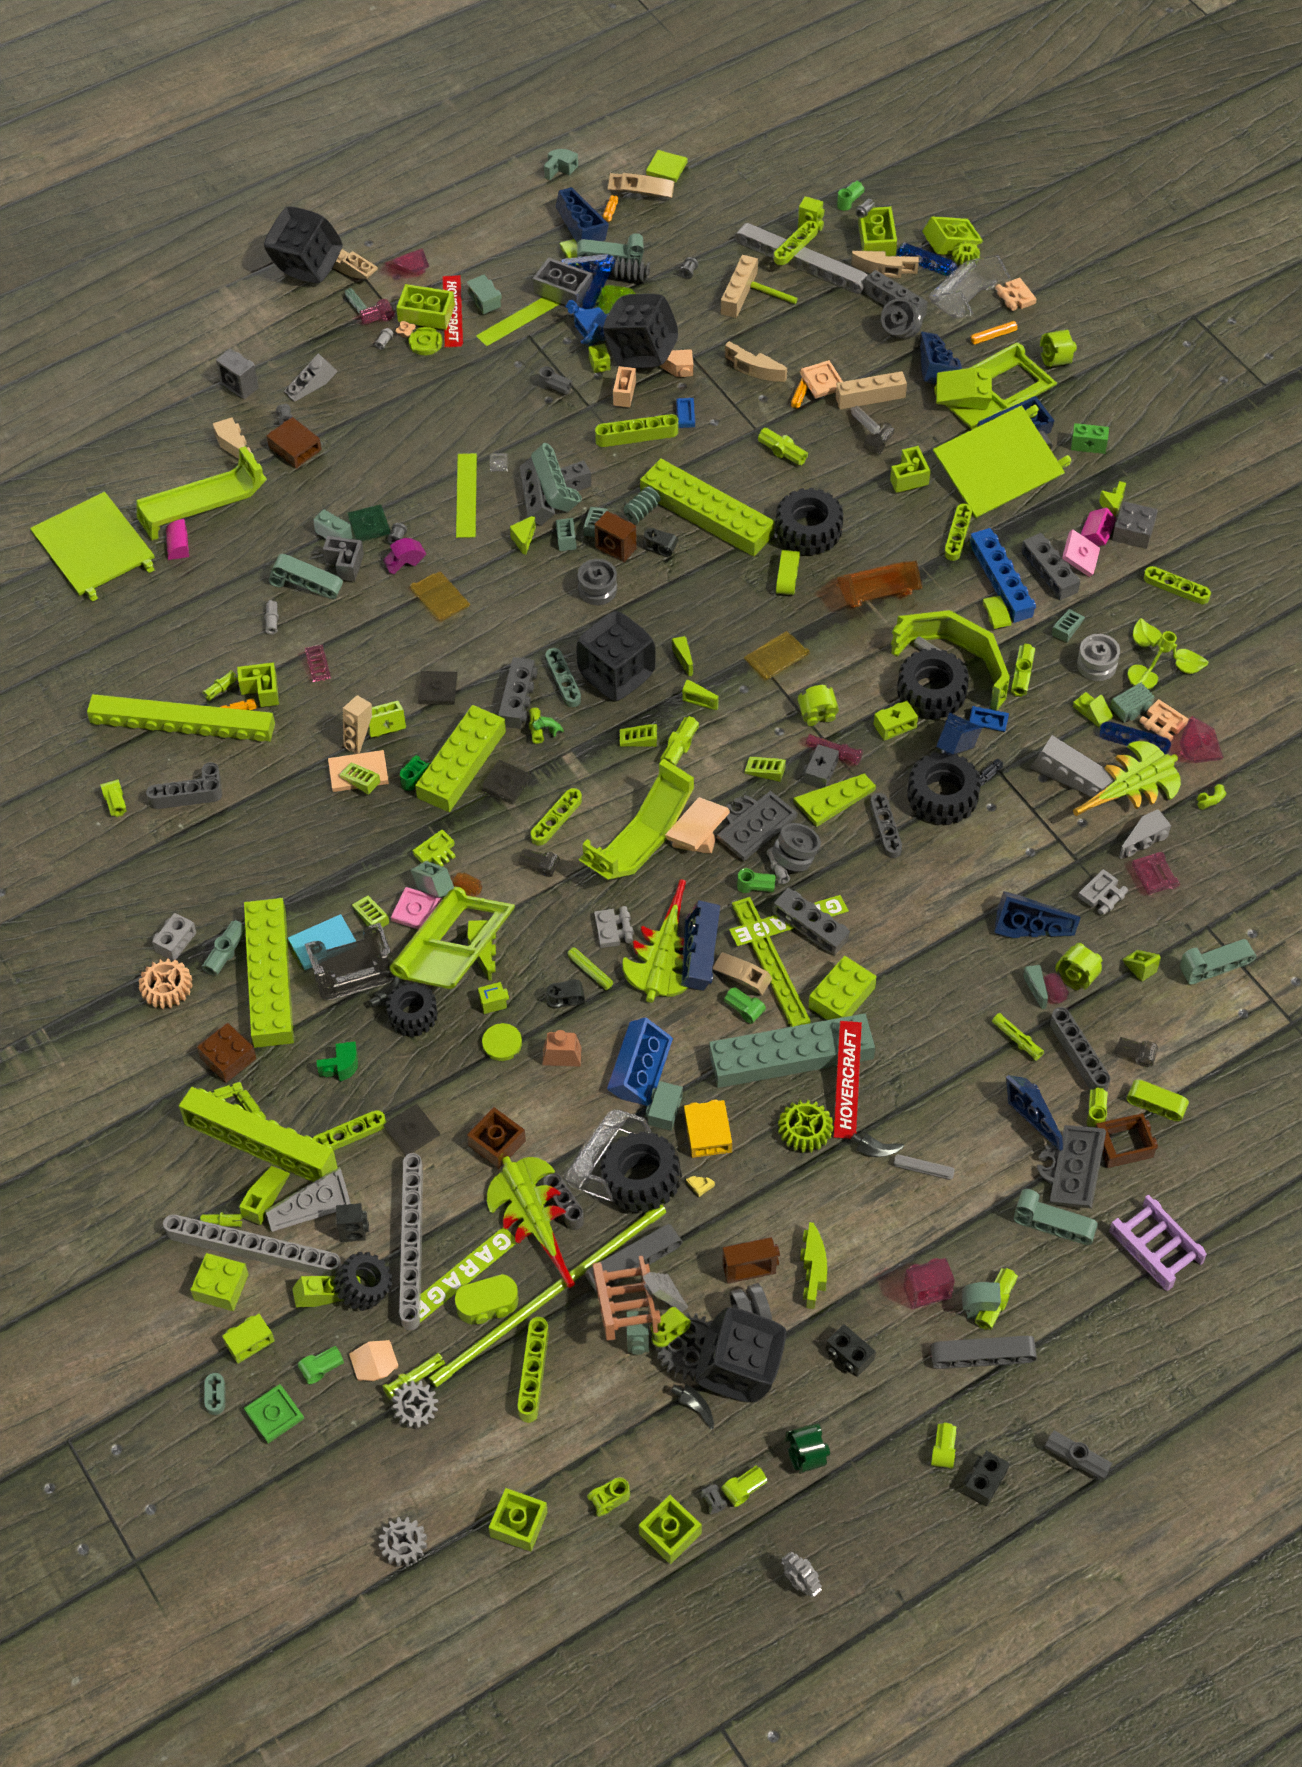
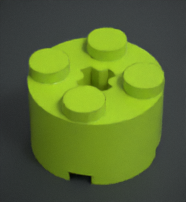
M1069 330L1045 333L1040 339V347H1043L1041 357L1046 366L1054 367L1072 363L1077 346L1072 341Z
M826 685L813 686L806 689L804 695L799 694L797 698L803 720L807 722L808 726H814L820 721L832 722L836 719L835 715L838 713L839 707L832 687L828 689Z
M1076 943L1056 963L1055 970L1056 972L1059 971L1061 981L1074 990H1079L1080 988L1086 990L1101 973L1102 958L1099 954L1093 953L1090 949L1086 948L1082 943Z

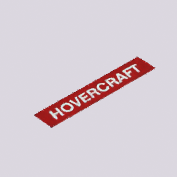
M461 275L443 276V290L453 291L455 307L446 330L444 329L445 347H461L463 345Z
M840 1021L834 1138L850 1139L857 1129L862 1022Z

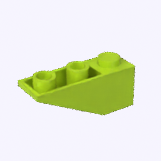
M489 920L468 921L469 945H471ZM496 934L476 959L488 980H492V973L496 972L495 961H492V956H496V944H492L493 940L496 939Z
M271 1166L249 1189L239 1208L242 1218L261 1225L267 1215L265 1210L272 1207L290 1173Z
M301 1276L292 1288L296 1307H317L343 1301V1299L340 1300L338 1298L339 1292H335L334 1289L336 1286L334 1284L336 1276Z

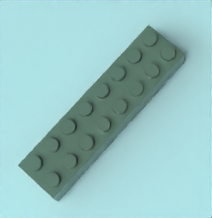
M866 1013L709 1042V1055L717 1088L838 1066L840 1021L862 1022L860 1062L874 1059L875 1045Z

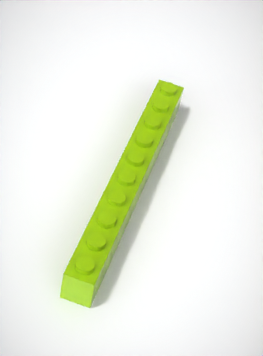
M92 694L87 710L90 723L97 725L105 724L116 727L124 726L167 732H183L186 734L212 735L223 738L231 737L242 740L251 739L271 742L275 726L273 713L94 694Z

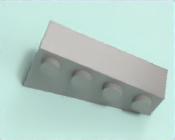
M1053 735L1030 768L1092 797L1108 787L1114 780L1105 768Z

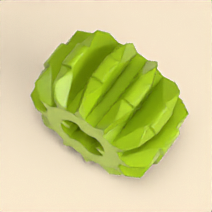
M964 241L963 244L958 243L957 246H954L952 261L955 262V265H960V268L966 267L968 269L969 266L974 267L975 264H978L980 249L977 248L976 244L972 245L971 242L966 243Z

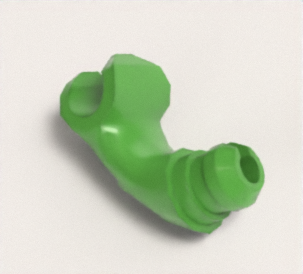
M542 716L532 724L535 730L549 726L548 729L554 737L557 731L564 732L561 725L553 720V718Z

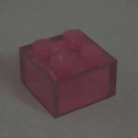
M935 1258L926 1264H915L906 1269L903 1288L911 1308L916 1309L952 1298L955 1279L947 1259Z

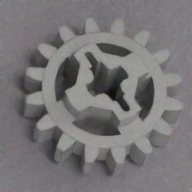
M411 1380L409 1385L403 1383L401 1389L395 1390L397 1396L391 1398V1401L395 1402L391 1409L397 1411L394 1418H401L399 1424L407 1422V1428L414 1424L415 1428L418 1429L421 1423L425 1426L428 1424V1420L434 1419L432 1413L438 1411V1408L434 1407L438 1399H433L432 1397L436 1393L435 1391H428L430 1388L429 1384L422 1387V1381L415 1385L414 1380ZM408 1392L407 1399L402 1401V1397ZM412 1401H414V1403H416V1404L418 1403V1404H421V1405H419V1406L416 1408L414 1405H408V1404H410ZM428 1407L425 1415L421 1417L422 1410Z
M398 1517L396 1524L389 1521L390 1528L383 1527L385 1535H379V1539L382 1542L379 1544V1548L384 1550L382 1552L383 1558L388 1557L390 1564L395 1560L397 1567H400L402 1562L409 1566L410 1560L417 1563L416 1556L423 1557L424 1553L421 1549H427V1543L424 1542L427 1540V1536L422 1534L424 1532L423 1526L418 1527L417 1520L411 1524L409 1517H406L405 1522H401L400 1517ZM415 1534L418 1538L417 1544L413 1541ZM389 1540L393 1543L392 1549L388 1546Z
M789 1552L781 1559V1563L785 1566L784 1569L786 1570L784 1574L797 1591L800 1589L806 1595L809 1594L810 1597H814L822 1590L818 1579L819 1575L806 1558L803 1560L797 1554Z

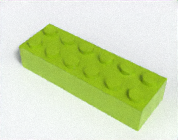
M472 705L415 785L417 798L450 813L505 734V719Z

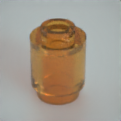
M459 872L453 880V886L462 888L468 896H478L483 888L481 880L467 873Z

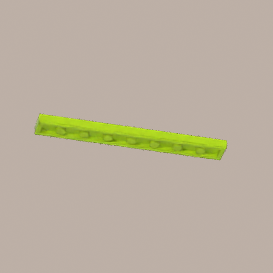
M747 897L732 902V907L740 924L745 925L758 920L766 936L765 938L750 942V945L762 969L767 971L772 978L770 986L790 1027L810 1024L811 1020L761 922V918L751 898Z

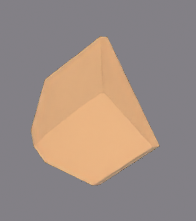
M390 1340L367 1342L349 1353L358 1381H376L387 1377L394 1369L398 1368Z

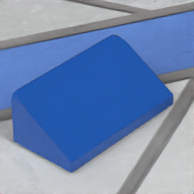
M972 706L969 721L980 727L1005 732L1009 713Z

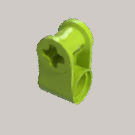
M676 1307L670 1308L660 1317L661 1323L657 1324L658 1333H653L651 1324L652 1343L657 1347L667 1346L688 1330L691 1325L690 1319Z
M615 1478L607 1484L592 1490L587 1495L588 1500L592 1501L597 1510V1516H604L629 1500L630 1488L626 1479ZM619 1487L625 1489V1492L622 1494H617L614 1491Z

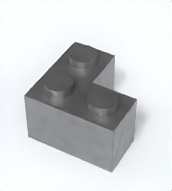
M327 536L323 547L325 563L336 564L337 576L342 580L356 581L364 556L362 541Z

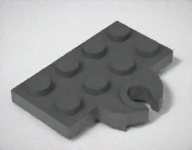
M769 791L758 801L744 795V797L733 799L734 806L741 808V811H734L729 804L726 806L730 812L725 817L728 826L717 834V839L745 861L779 833L786 824L791 823L797 818V812L772 791Z
M1064 1125L1062 1135L1063 1149L1059 1151L1053 1144L1045 1146V1149L1039 1155V1159L1044 1162L1053 1160V1164L1048 1168L1039 1164L1037 1169L1046 1182L1053 1184L1050 1197L1051 1204L1092 1209L1106 1135L1105 1129Z

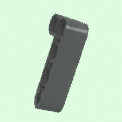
M213 762L204 764L202 767V779L151 785L146 791L150 806L154 809H163L220 800L222 797V783L218 765Z

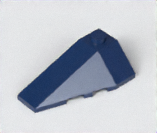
M921 331V366L924 381L929 384L937 383V373L962 369L960 360L952 356L953 352L945 348V343L937 334Z
M1003 891L997 909L994 932L1012 938L1050 935L1075 936L1081 917L1032 899Z

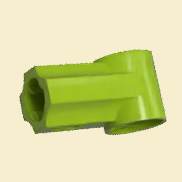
M119 779L100 784L111 816H123L127 810L122 797L123 792Z
M1103 1088L1090 1090L1086 1122L1088 1127L1095 1128L1097 1123L1106 1121L1108 1092Z
M950 1423L938 1424L936 1443L932 1453V1466L953 1469L956 1451L954 1449L956 1426Z
M756 1465L740 1477L728 1480L721 1487V1490L732 1505L738 1507L749 1498L751 1493L766 1484L767 1478L761 1468Z

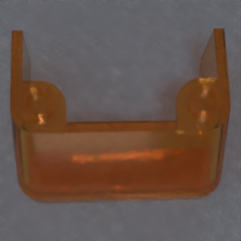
M917 560L898 562L837 577L847 605H851V608L862 606L861 602L896 593H902L905 596L913 594V590L923 589Z

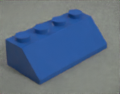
M646 1017L631 1021L607 1089L622 1100L645 1106L651 1105L653 1101L651 1099L653 1088L658 1086L673 1038Z

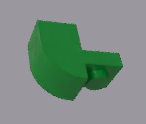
M356 1042L337 1043V1058L317 1060L319 1077L339 1075L340 1081L350 1078L358 1068Z

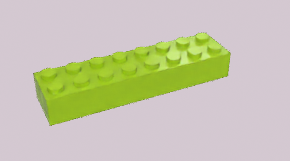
M661 458L640 479V492L645 487H651L660 496L661 500L657 502L658 504L753 557L775 534L774 520Z
M283 898L244 902L250 1023L254 1048L294 1043L286 910Z
M191 1087L179 1105L186 1126L310 1182H315L337 1169L334 1150L328 1144L315 1142L310 1136L297 1134L292 1128L279 1126L274 1120L268 1121L258 1113H250L238 1104L232 1105L220 1096L214 1097L204 1089Z

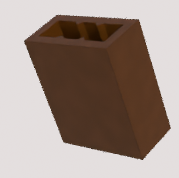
M293 417L266 435L268 447L294 468H298L322 450L320 438Z

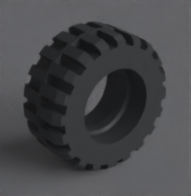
M802 488L797 492H790L789 496L786 495L779 502L776 510L775 530L779 541L786 548H790V551L800 552V555L810 554V556L815 555V553L822 554L826 549L829 551L839 542L843 529V509L839 501L833 498V495L828 492L824 493V490L821 489L814 490V488L804 490ZM812 517L822 521V523L815 526H805L798 523L797 520Z
M931 648V650L921 649L919 653L916 651L911 654V657L908 656L900 666L897 684L898 697H900L901 703L908 701L917 716L922 715L926 719H929V717L940 719L941 716L945 718L949 715V712H957L964 704L969 682L968 670L960 658L956 659V655L947 653V650L942 649L940 651L936 650L937 648ZM924 678H937L944 681L948 686L934 690L923 687L918 681Z
M935 752L931 753L929 757L926 755L921 758V761H917L914 764V768L910 771L907 798L912 810H916V814L919 817H925V820L928 822L934 821L935 824L939 825L941 823L950 825L954 821L956 823L961 822L963 818H968L977 807L981 788L980 774L978 770H975L973 763H968V759L963 756L959 757L958 754L947 755ZM946 781L957 786L960 791L952 795H940L933 792L928 786L934 782Z
M640 1131V1134L629 1133L627 1137L622 1136L618 1138V1142H613L609 1146V1151H605L601 1161V1174L606 1193L611 1197V1201L617 1205L619 1204L620 1208L625 1210L630 1208V1211L633 1212L638 1210L648 1212V1209L654 1208L655 1210L660 1208L661 1204H667L670 1201V1197L676 1195L677 1189L681 1185L682 1177L678 1154L673 1144L668 1142L663 1136L658 1137V1134L652 1132L647 1134L645 1131ZM639 1164H652L659 1167L653 1175L645 1179L632 1180L624 1176L630 1168Z

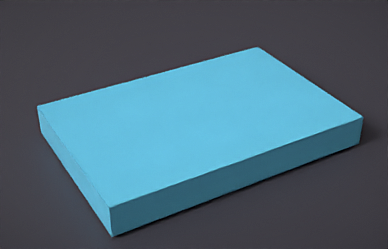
M341 914L288 937V941L304 970L358 947Z

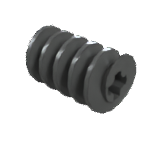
M617 258L614 270L615 278H619L621 275L622 279L627 277L628 280H632L634 277L635 281L640 279L641 282H645L646 279L648 280L650 262L644 266V261H641L640 265H638L637 260L631 264V259H628L627 263H625L624 258L620 262H618Z

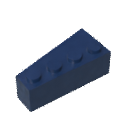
M572 187L559 190L555 207L576 243L583 239L605 241L609 224Z
M1034 396L979 421L977 427L1021 405L1025 411L1033 405L1038 407L1037 415L1030 418L1038 431H1044L1046 434L1051 433L1054 419L1038 398Z
M698 900L685 918L681 986L704 991L708 984L712 983V966L720 905Z

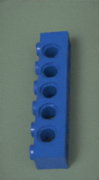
M991 528L971 533L970 547L997 595L1001 596L1012 622L1015 623L1032 618L1034 609H1036L1035 601L1030 598L1027 587L1022 584L1019 573H1016L1012 561L1006 556L1005 548L1001 547L998 536L993 533Z

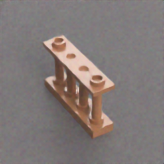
M639 1256V1267L612 1272L603 1271L601 1262L593 1263L594 1281L607 1341L615 1339V1330H618L619 1327L651 1323L653 1333H658L657 1324L661 1323L659 1310L655 1311L652 1296L644 1287L646 1282L643 1276L649 1273L650 1269L649 1264L644 1263L643 1256ZM641 1276L642 1283L611 1288L605 1284L610 1280ZM645 1292L646 1298L618 1303L609 1302L612 1296ZM648 1307L649 1314L620 1319L612 1317V1314H615L617 1311Z

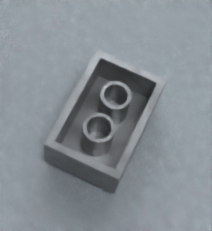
M548 258L533 277V292L535 294L564 305L569 300H573L579 307L593 289L592 273L552 258Z

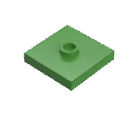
M281 1384L244 1408V1411L267 1443H270L304 1420V1416Z

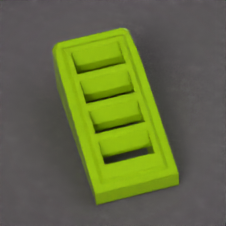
M685 636L673 638L672 651L688 676H692L693 663L687 639Z
M686 680L682 689L683 701L713 710L718 709L717 695L690 680Z
M657 724L620 729V746L657 747ZM625 735H629L628 740H625Z
M749 757L745 774L781 782L786 768V760Z
M352 762L339 774L341 778L368 795L380 783L379 774Z
M369 896L352 904L354 910L373 933L389 924V918L386 913ZM368 902V904H367L366 906L360 908V906H362V905H364L365 903Z

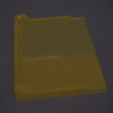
M441 571L410 585L415 594L441 622L470 606V603Z
M786 631L746 655L744 659L765 680H768L809 655L810 651L808 648H804L793 635Z

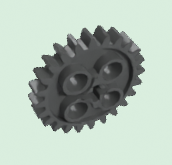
M687 1312L686 1317L691 1321L688 1330L694 1334L687 1335L683 1333L665 1347L656 1346L655 1351L659 1352L657 1359H663L661 1366L668 1365V1373L674 1370V1377L682 1374V1378L685 1380L687 1375H690L691 1380L694 1381L702 1350L700 1344L704 1343L712 1320L706 1323V1316H703L700 1320L697 1313H695L693 1318H690V1314ZM671 1345H678L680 1349L675 1350L671 1348ZM693 1358L696 1360V1362L690 1363L687 1361V1359Z

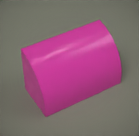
M1107 507L1089 513L1080 535L1097 546L1106 545L1116 518Z
M184 519L173 521L166 528L168 560L189 557L187 529Z

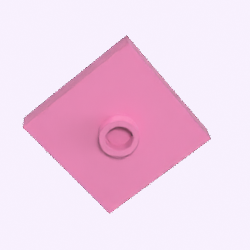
M1071 530L1068 534L1062 559L1090 577L1094 574L1100 547L1075 530Z
M405 887L393 911L391 921L419 930L441 902V898Z

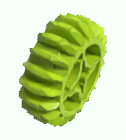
M799 1100L798 1105L792 1102L790 1108L786 1107L784 1109V1113L780 1115L778 1126L779 1134L782 1135L781 1139L782 1141H787L788 1147L794 1145L793 1149L795 1151L801 1148L803 1153L805 1149H809L812 1153L813 1147L819 1150L821 1145L825 1146L827 1144V1140H830L833 1131V1120L830 1117L829 1111H824L825 1107L823 1105L817 1107V1102L810 1104L809 1100L806 1103H802ZM796 1118L797 1123L794 1124V1127L790 1128L789 1124ZM821 1124L822 1129L815 1134V1129Z

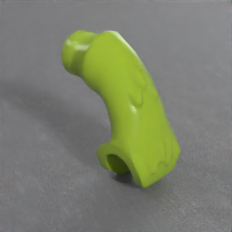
M1217 784L1214 788L1213 796L1200 793L1197 797L1199 801L1198 807L1203 810L1223 800L1226 795L1224 786Z

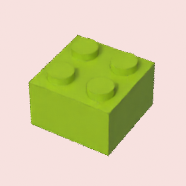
M206 1253L191 1288L194 1301L234 1311L249 1275L246 1264Z
M505 1488L489 1526L490 1537L532 1552L548 1512L547 1502Z
M671 1495L639 1524V1535L670 1564L702 1534V1524Z

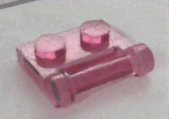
M1163 852L1145 856L1132 862V866L1148 895L1169 888L1175 889L1180 885L1178 878L1174 877ZM1155 863L1160 865L1167 880L1164 881Z

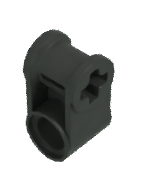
M648 528L644 531L645 540L643 547L645 550L661 554L665 557H670L673 554L678 543V538L674 534L655 528Z
M578 979L553 983L547 987V1004L551 1008L580 1005L585 1001L582 983Z

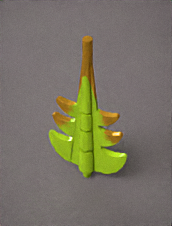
M1136 741L1129 743L1127 747L1136 754L1140 763L1131 756L1117 755L1115 760L1125 768L1126 773L1117 766L1106 765L1105 770L1115 781L1088 802L1073 809L1074 815L1078 816L1093 807L1124 795L1131 800L1134 808L1138 809L1141 804L1139 790L1146 795L1150 805H1153L1158 796L1156 784L1164 790L1168 800H1171L1178 793L1181 785L1180 775L1174 767V762L1178 761L1177 755H1164L1160 748L1149 742Z

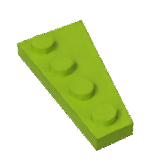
M864 773L795 797L793 802L818 827L874 792L876 785Z

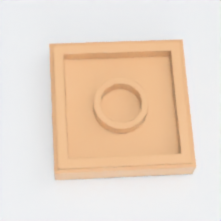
M830 360L802 368L799 372L815 398L836 393V383L843 382Z

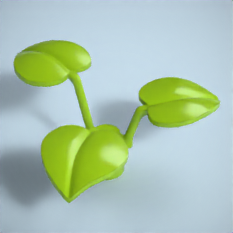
M1142 618L1136 623L1133 630L1134 641L1144 648L1150 645L1152 647L1158 645L1159 651L1149 669L1143 665H1133L1129 668L1127 676L1133 686L1142 682L1147 689L1153 688L1157 684L1158 676L1151 671L1161 653H1168L1172 649L1173 658L1177 659L1175 663L1177 668L1185 673H1197L1208 665L1209 662L1190 650L1179 649L1176 652L1177 644L1175 642L1177 637L1173 632L1166 631L1162 635L1157 628L1148 624Z

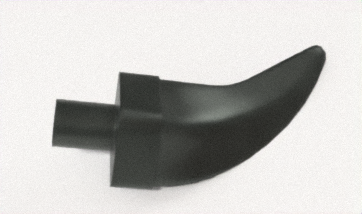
M395 976L388 987L374 992V998L368 1001L370 1007L378 1004L383 1007L386 1006L389 994H392L394 988L398 989V985H403V979Z
M853 1133L850 1138L851 1141L858 1144L857 1151L872 1157L889 1156L904 1148V1144H883L867 1133L863 1137Z
M674 1384L670 1392L679 1396L678 1402L698 1411L710 1429H714L711 1410L701 1394L685 1384L684 1388Z

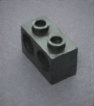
M361 1203L336 1205V1221L341 1242L366 1240V1232H369V1221L367 1220V1211L362 1210Z
M845 1324L827 1340L826 1344L828 1355L834 1360H839L848 1373H853L857 1377L875 1360L876 1351ZM842 1342L847 1346L839 1347L836 1344ZM855 1356H859L863 1360L855 1361L852 1358Z
M986 1450L983 1457L979 1455L973 1466L976 1469L973 1474L968 1473L963 1482V1485L966 1486L964 1494L987 1507L1007 1474L1010 1463ZM985 1466H993L995 1471H988L985 1469ZM975 1484H983L985 1488L977 1489Z

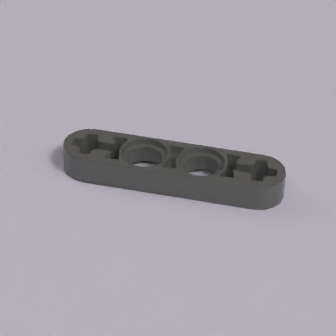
M875 793L871 797L870 807L884 852L890 858L899 857L902 852V843L888 798L883 793ZM877 800H879L880 803H882V807L880 809L878 802H876ZM887 815L889 819L883 821L879 819V816ZM885 830H891L894 834L891 836H887L883 832ZM891 842H893V846L896 850L890 848Z

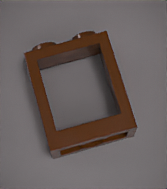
M1143 1113L1096 1124L1095 1128H1102L1106 1131L1102 1156L1107 1168L1154 1158L1158 1144L1156 1138L1151 1135L1150 1122L1145 1119ZM1137 1128L1145 1148L1116 1154L1109 1134Z
M772 1237L723 1247L722 1266L727 1284L776 1274V1266H779L778 1257L780 1256L778 1244H774Z

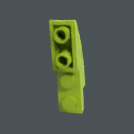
M809 1222V1229H804L803 1242L807 1243L806 1249H801L800 1261H804L803 1269H807L806 1281H810L809 1288H804L803 1300H807L806 1308L815 1309L817 1290L826 1291L827 1258L819 1231L814 1223Z

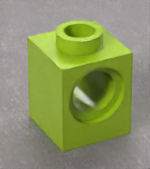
M601 344L589 347V360L594 373L610 370V356L606 345Z

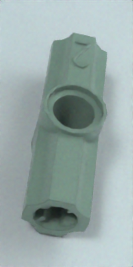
M231 921L223 935L215 940L214 949L202 965V969L209 975L217 976L227 960L233 958L235 954L234 949L246 933L245 926L241 922Z

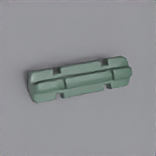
M352 288L345 290V296L359 314L366 313L367 307L362 303V300Z

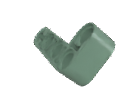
M632 234L628 239L627 245L586 239L580 240L577 243L578 260L588 263L615 266L617 258L618 262L624 258L625 263H627L628 259H631V264L637 260L638 265H640L644 252L643 237L640 234Z
M543 443L531 454L546 501L555 509L569 512L581 502V495L575 489L566 486L553 448L549 444Z
M286 554L278 555L269 577V582L275 587H283L285 582L289 581L329 599H335L338 596L343 584L340 577Z
M1242 939L1203 954L1200 953L1198 948H1192L1183 954L1179 968L1189 984H1196L1250 964L1256 959L1257 955L1246 939Z
M1023 1189L1021 1191L1014 1214V1221L1016 1223L1080 1244H1092L1098 1226L1095 1220L1038 1202L1039 1194L1033 1190Z

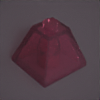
M423 248L385 262V265L409 274L416 273L417 275L425 273V269L430 267Z
M1193 716L1190 717L1179 742L1182 756L1194 763L1223 759L1224 757L1214 728Z

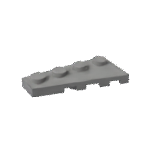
M341 1168L335 1169L265 1210L271 1231L273 1232L336 1212V1205L351 1204Z
M649 1272L643 1276L646 1282L644 1287L651 1296L654 1295L658 1300L661 1299L665 1305L669 1304L671 1308L676 1307L681 1312L689 1308L668 1274Z

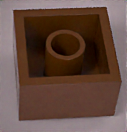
M608 511L594 524L595 547L625 563L637 549L636 526L632 522L626 521Z
M226 1023L197 1046L200 1059L225 1083L257 1059L254 1047L229 1023Z
M495 1107L467 1134L468 1146L498 1169L504 1165L502 1162L504 1157L509 1156L510 1158L526 1142L525 1129Z

